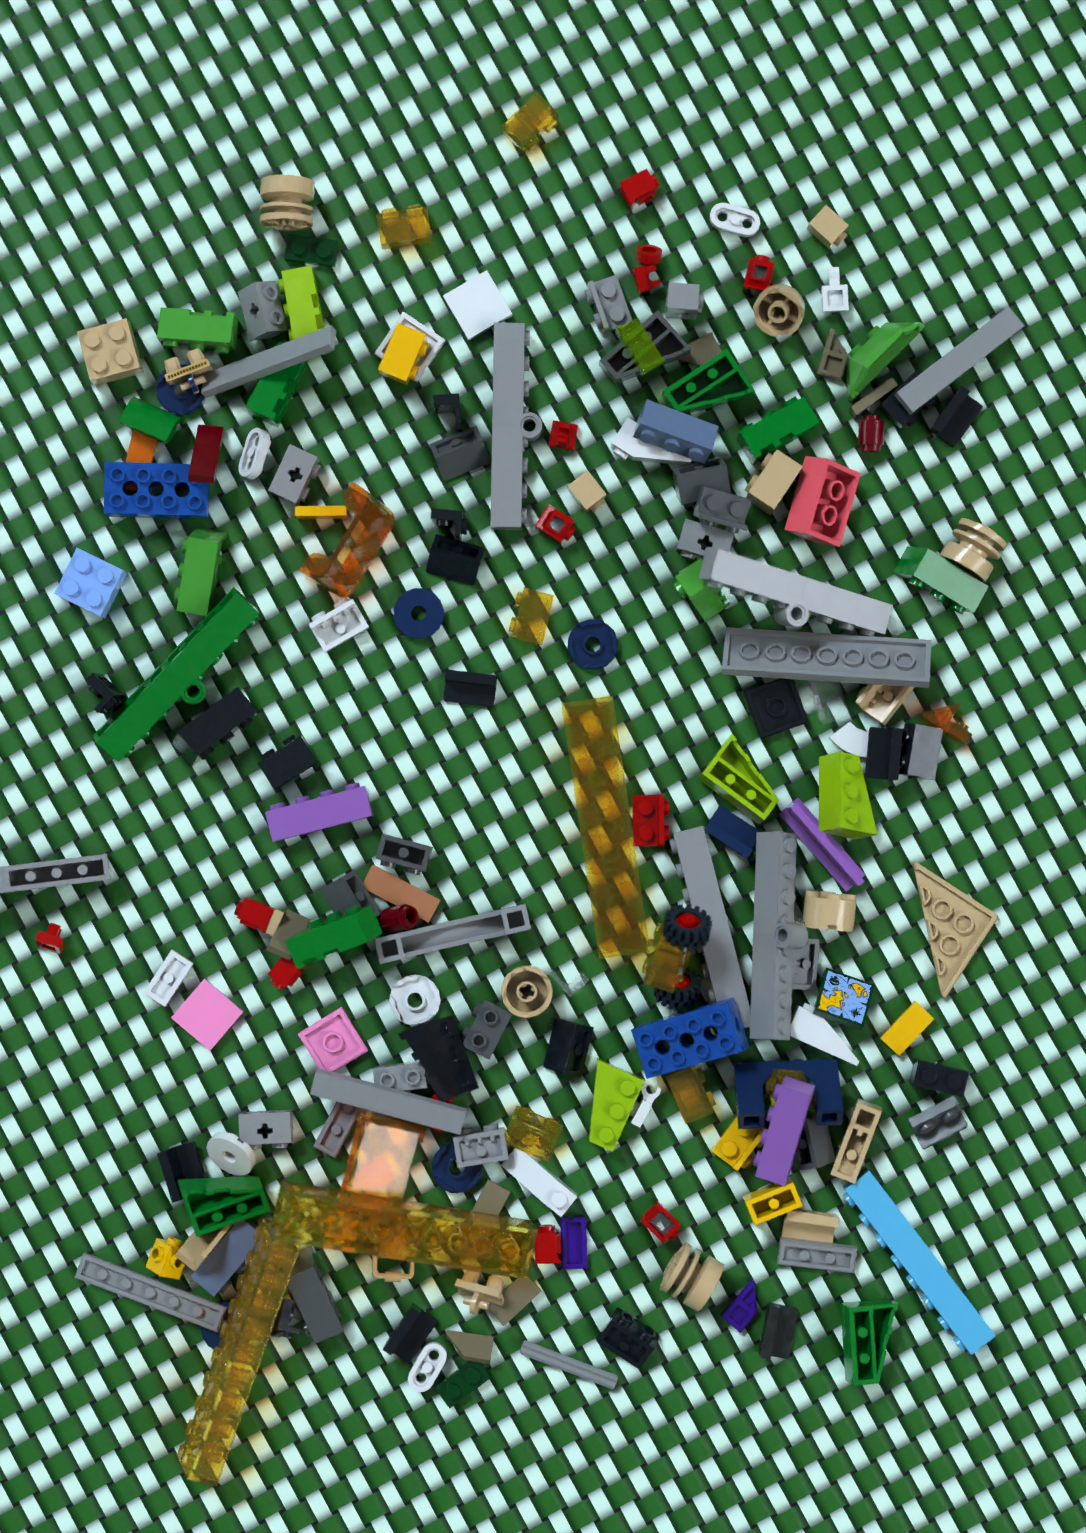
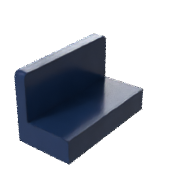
M723 806L717 808L704 828L707 834L744 858H748L753 851L752 848L756 844V834L761 832Z

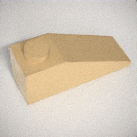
M859 1098L857 1099L830 1175L855 1184L881 1116L882 1107Z

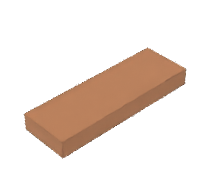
M374 864L371 866L363 882L367 891L396 906L407 904L415 907L419 918L428 923L441 901Z

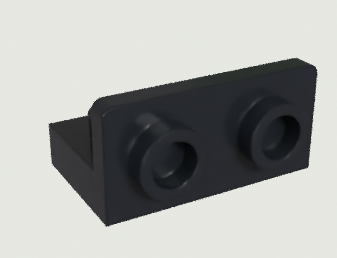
M431 508V520L436 522L437 527L452 528V524H456L455 538L462 540V534L467 535L468 518L464 517L463 511Z
M92 673L86 679L90 684L88 689L97 698H103L94 708L97 713L107 714L109 711L113 713L121 706L122 702L120 700L124 694L103 674Z
M263 1297L257 1328L265 1329V1335L291 1338L292 1334H301V1329L289 1326V1321H291L294 1314V1300Z
M617 1307L612 1318L600 1332L596 1341L637 1369H640L655 1349L660 1335L650 1326L644 1325L635 1319L629 1312Z

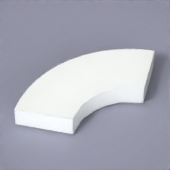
M848 722L829 737L837 747L849 754L866 757L869 731L858 729L851 722Z

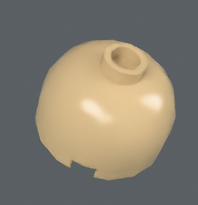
M785 284L768 286L759 294L753 306L755 323L764 333L773 337L793 334L798 330L805 315V303L802 296L796 289Z

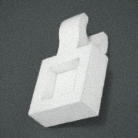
M829 267L827 269L828 286L821 287L822 313L846 312L849 310L848 286L840 285L839 267Z
M645 1080L641 1088L643 1098L640 1103L635 1102L630 1116H632L631 1123L638 1127H641L653 1101L661 1092V1088L657 1086L654 1093H648L646 1087L649 1081Z

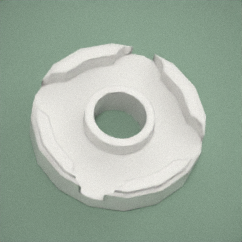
M414 974L405 976L397 981L391 990L389 1002L391 1011L398 1020L415 1026L434 1018L439 1010L441 998L439 989L432 980L426 976ZM411 993L421 995L422 1004L419 1007L409 1005L408 996Z
M217 1132L210 1138L206 1147L212 1161L229 1174L237 1176L248 1174L256 1162L255 1154L249 1144L245 1141L242 1144L238 1141L239 1137L235 1134Z

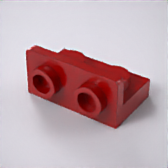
M664 794L632 795L633 846H664V841H669V825H664V815H669V800H664Z

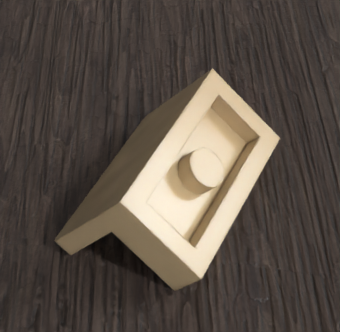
M795 1209L784 1214L781 1236L833 1243L835 1228H838L839 1217L831 1213Z
M232 1225L198 1237L193 1232L174 1256L195 1272Z

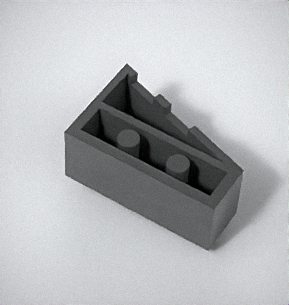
M656 311L599 360V366L613 383L617 385L690 354L691 348L662 314Z
M309 1245L283 1256L285 1278L281 1280L286 1293H292L294 1298L293 1307L296 1314H302L304 1319L302 1325L306 1335H312L316 1344L344 1332V1327L332 1293L328 1290L322 1278L324 1275L321 1267L318 1268L314 1261V1250Z

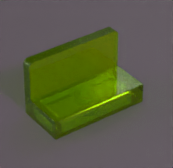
M638 318L624 326L619 325L616 327L615 333L642 376L664 363L663 357Z

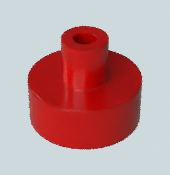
M648 244L637 247L636 260L643 263V267L653 266V264L661 262L662 249L660 247Z

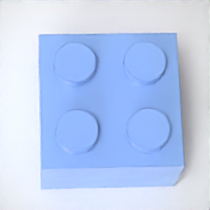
M76 548L54 594L102 618H106L127 572Z

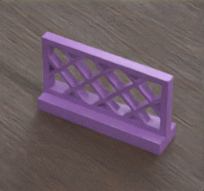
M796 798L778 814L845 892L852 886H860L864 882L862 879L865 876L864 872L830 834L821 832L819 821L799 798Z

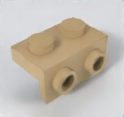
M868 684L867 687H863L860 690L855 703L863 712L885 726L914 687Z

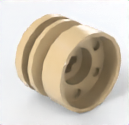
M270 175L261 179L260 196L262 199L270 202L260 206V211L264 214L260 216L259 223L262 226L283 231L311 228L313 226V218L310 215L314 213V209L303 203L314 200L315 182L312 179L295 175Z
M961 518L957 524L961 530L954 529L952 532L953 536L960 543L947 541L939 555L985 583L994 569L993 565L986 558L998 560L1001 555L997 550L1004 551L1008 544L989 527L979 522Z
M685 1242L679 1251L674 1253L667 1264L659 1289L666 1293L674 1284L671 1297L675 1298L682 1290L686 1291L683 1304L699 1312L715 1289L725 1265L711 1256H708L701 1264L698 1263L701 1251L696 1249L688 1257L692 1246Z

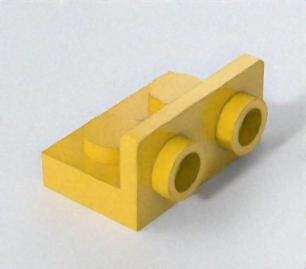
M736 1116L711 1151L736 1171L740 1167L745 1169L753 1158L750 1155L755 1147L760 1148L763 1145L760 1144V1139L764 1128L738 1129Z

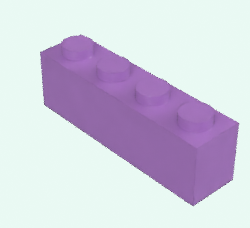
M358 782L344 786L345 791L335 793L334 789L320 792V798L310 800V796H304L295 799L296 804L286 806L285 802L270 805L271 810L266 811L265 815L272 842L374 816L366 786L360 787Z
M785 1076L782 1084H776L772 1098L777 1101L775 1107L770 1106L766 1121L770 1122L769 1129L764 1128L760 1139V1144L764 1145L762 1152L757 1151L753 1166L757 1167L755 1177L785 1186L792 1168L815 1085Z

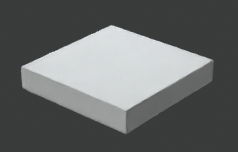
M487 270L443 295L444 300L468 341L494 327V323H500L513 316Z
M402 312L374 354L380 359L383 358L397 323L426 334V342L429 343V347L425 356H420L416 364L419 366L414 380L417 383L445 343V339L405 312Z

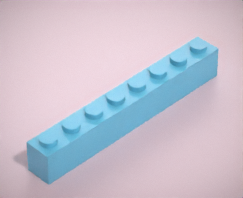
M867 1168L858 1174L855 1184L848 1182L842 1186L846 1191L843 1197L851 1207L857 1205L862 1212L859 1218L867 1228L871 1225L878 1233L874 1237L884 1249L888 1246L893 1252V1255L890 1256L898 1269L902 1267L906 1269L909 1275L905 1278L915 1290L918 1287L925 1295L921 1299L930 1310L935 1308L941 1316L937 1320L946 1331L951 1328L956 1335L953 1341L962 1352L967 1349L972 1355L996 1336Z

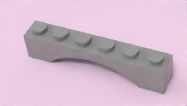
M525 903L386 935L374 940L379 962L382 964L471 942L530 930L531 925Z

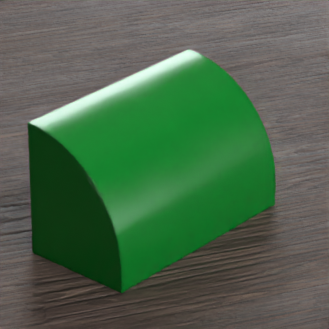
M133 397L125 407L119 422L126 427L169 445L181 417Z

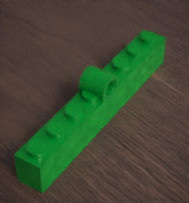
M233 587L93 735L95 743L119 762L123 757L127 758L135 749L134 745L140 739H145L151 733L152 726L158 720L162 721L170 712L169 708L175 702L179 703L184 700L189 704L200 703L206 696V687L202 681L205 675L204 671L210 665L214 666L220 661L223 651L228 646L232 647L238 642L240 634L245 628L249 629L258 620L257 616L260 614L257 608ZM190 686H197L194 691H187Z

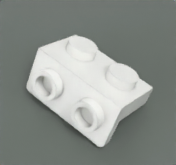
M347 598L342 599L333 605L334 610L327 614L325 611H322L311 618L313 622L308 625L325 653L370 628L353 599L350 601Z

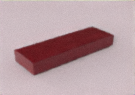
M198 425L188 473V482L215 483L224 427Z

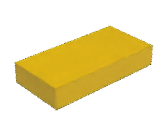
M296 506L295 517L297 519H348V509L345 506Z
M914 1001L882 1034L880 1039L900 1056L934 1018Z

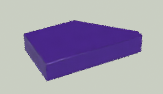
M750 1279L720 1314L740 1333L757 1314L754 1280Z

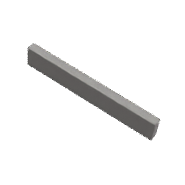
M1008 306L896 392L894 396L911 415L1021 330L1024 324Z
M331 325L204 373L206 382L202 383L201 393L208 398L331 352L335 348L336 330Z
M320 1068L316 1069L310 1092L314 1096L459 1135L467 1108Z
M86 1252L83 1253L75 1274L77 1279L215 1332L220 1330L228 1308L225 1305Z

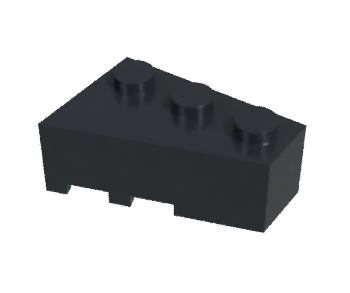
M237 687L177 733L172 746L192 768L201 759L205 760L215 752L214 749L218 745H224L235 736L233 733L239 728L244 730L255 721L253 717L257 710Z
M453 1015L417 1024L398 1033L401 1040L406 1039L413 1050L411 1054L415 1061L419 1060L427 1072L424 1076L440 1101L444 1102L479 1088Z

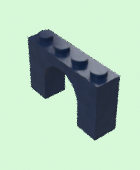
M821 1058L818 1060L796 1059L793 1061L770 1060L767 1062L745 1061L734 1063L733 1079L738 1129L764 1128L765 1108L763 1098L770 1089L776 1087L777 1083L782 1084L785 1076L815 1085L812 1100L816 1126L842 1125L843 1103L837 1059Z

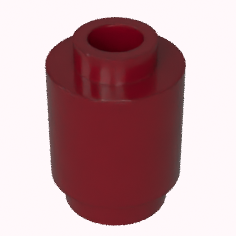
M864 415V420H859L858 445H860V452H881V446L884 445V421L879 420L878 415Z
M403 904L384 909L380 916V923L387 933H395L412 929L417 924L419 916L415 907Z

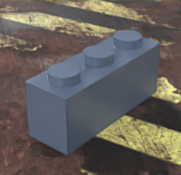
M647 399L639 413L633 437L644 443L658 446L668 452L677 453L692 461L705 464L713 450L719 426Z
M250 1219L235 1223L191 1275V1278L213 1297L218 1292L223 1294L233 1283L230 1277L235 1271L240 1274L249 1264L246 1258L251 1252L257 1254L266 1244L262 1240L266 1233Z

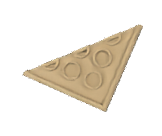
M914 862L913 868L941 996L946 998L995 923L998 915L919 863Z

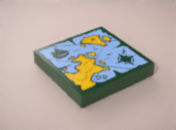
M826 968L812 1014L862 1031L874 984Z

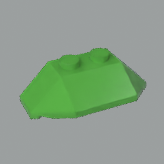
M922 322L885 323L881 328L876 325L866 335L869 340L863 346L858 343L848 354L851 358L847 363V399L852 402L923 330L925 325Z

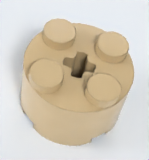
M806 890L803 925L814 929L853 932L856 895Z
M521 965L512 969L504 978L501 986V997L506 1008L512 1014L523 1018L534 1017L545 1011L553 995L550 978L542 969L533 965ZM529 984L534 994L524 998L522 997L523 992L519 989L520 987L525 988Z

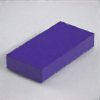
M586 1216L560 1217L562 1269H587Z

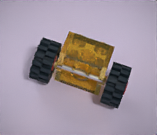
M682 904L678 905L677 908L671 907L670 911L666 912L663 922L657 923L653 935L654 939L649 938L645 953L649 955L645 959L642 972L646 973L644 984L654 987L653 994L656 996V1001H662L661 1005L664 1007L668 1004L669 1009L672 1010L674 1006L678 1007V1010H682L683 1006L686 1010L690 1009L691 1005H696L700 996L701 976L699 974L696 975L697 971L695 969L689 971L690 966L688 964L693 947L699 950L701 946L705 947L709 941L712 921L710 915H706L707 912L705 910L700 912V907L695 906L693 909L691 904H687L686 908Z

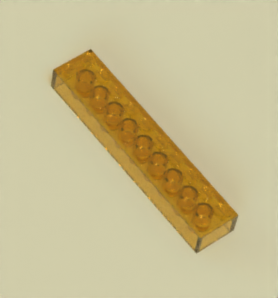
M613 696L561 703L598 958L603 959L650 952Z
M281 1181L270 1232L274 1241L526 1279L538 1229L531 1220Z
M263 1219L261 1225H258L255 1229L253 1236L255 1242L252 1250L247 1252L244 1274H240L238 1278L235 1299L232 1298L229 1303L227 1323H223L220 1329L221 1340L219 1346L215 1347L212 1352L211 1362L213 1363L210 1372L207 1371L203 1378L204 1389L202 1395H198L195 1401L194 1410L196 1412L194 1418L189 1420L186 1427V1441L180 1445L177 1458L187 1480L213 1486L218 1485L302 1244V1240L292 1226Z

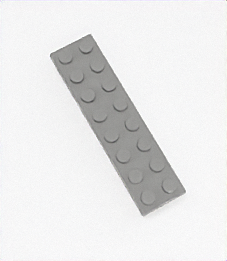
M726 627L722 675L929 688L932 640Z

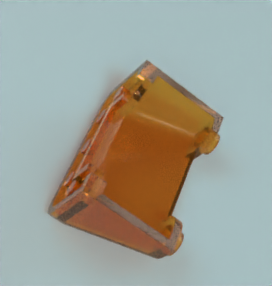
M351 482L344 495V504L348 510L354 513V519L331 558L329 559L319 553H313L305 559L299 569V572L305 578L340 598H347L354 593L395 523L393 512L354 482Z
M361 1109L336 1210L398 1222L399 1217L404 1218L408 1204L403 1202L417 1143H423L426 1128L422 1127V1124Z

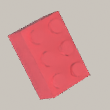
M805 456L784 530L817 544L840 547L861 473L827 458Z

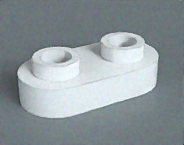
M718 203L710 212V222L714 228L739 236L751 237L757 233L760 226V218L757 213L728 203ZM725 214L727 220L720 221L718 215ZM749 221L751 227L744 228L742 222Z
M254 428L248 434L238 466L241 476L253 480L262 473L266 454L271 444L270 434L267 431Z
M430 1342L423 1347L408 1375V1383L413 1390L424 1392L433 1385L447 1358V1351L441 1343ZM433 1350L439 1353V1357L436 1359H432L429 1356V1353ZM417 1374H425L426 1379L419 1381L416 1377Z

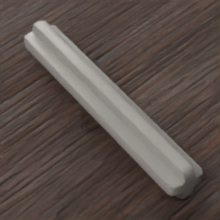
M527 1340L523 1341L521 1345V1355L610 1389H614L618 1376Z

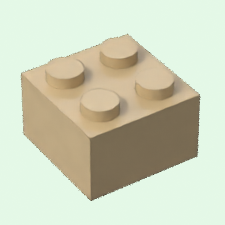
M127 318L77 331L89 379L95 386L144 373L132 326Z
M776 450L774 455L768 453L759 467L762 473L760 476L754 474L745 488V491L748 492L746 498L751 499L753 505L771 515L803 466L779 450Z

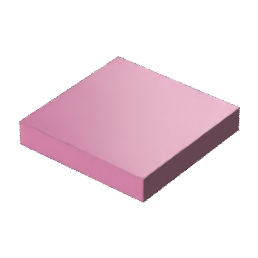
M204 978L171 1018L211 1051L244 1011Z
M342 1007L298 1033L317 1067L327 1071L335 1072L368 1051V1048Z

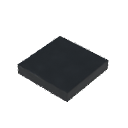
M779 678L743 691L760 739L809 722L794 679Z

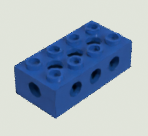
M105 462L104 515L106 517L209 519V483L188 482L190 464ZM130 484L138 486L136 494L132 496L124 493L126 486ZM153 486H162L164 488L163 493L160 496H152L150 490ZM180 486H187L190 489L189 494L185 497L177 496L176 490Z
M734 997L640 1024L631 1029L646 1079L739 1053L749 1047ZM711 1026L717 1029L718 1036L711 1033ZM687 1033L693 1036L694 1043L687 1039ZM663 1040L669 1043L670 1050L664 1047Z

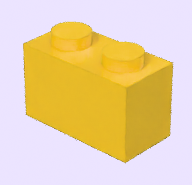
M397 323L379 365V374L405 385H408L409 380L414 381L419 370V366L416 365L420 356H425L429 347V343L426 342V334Z
M788 1177L785 1186L773 1183L742 1196L754 1225L803 1206L790 1177Z

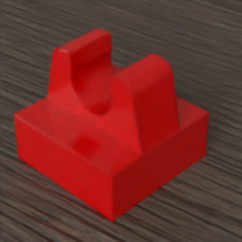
M642 265L633 268L632 274L639 295L648 293L660 285V280L651 281L649 279V273L656 271V266L643 267Z
M553 420L548 447L574 451L578 425Z
M50 923L46 933L38 931L35 939L37 947L62 954L65 944L64 939L60 938L61 926Z

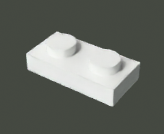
M172 949L143 993L166 1007L194 963Z

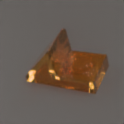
M960 703L928 711L920 716V719L936 728L943 729L944 733L963 744L968 743L972 736L967 731L969 728L967 725L958 720H955L954 723L951 722Z

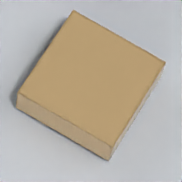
M280 909L273 911L265 930L267 934L274 935L286 912Z

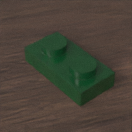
M288 234L284 259L290 262L335 268L339 241Z
M468 1361L436 1384L434 1388L450 1409L488 1381L491 1375L482 1363Z

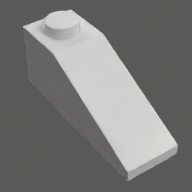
M630 418L626 419L611 443V447L614 448L613 453L623 460H626L628 457L635 461L687 465L692 462L691 459L685 456L668 452L663 448L634 438L633 434L637 423Z
M804 1003L803 1007L796 1005L791 1016V1037L851 1064L858 1065L859 1060L823 1017L812 1014L813 1006Z
M517 1145L509 1154V1160H505L501 1166L540 1201L562 1217L577 1198V1193Z

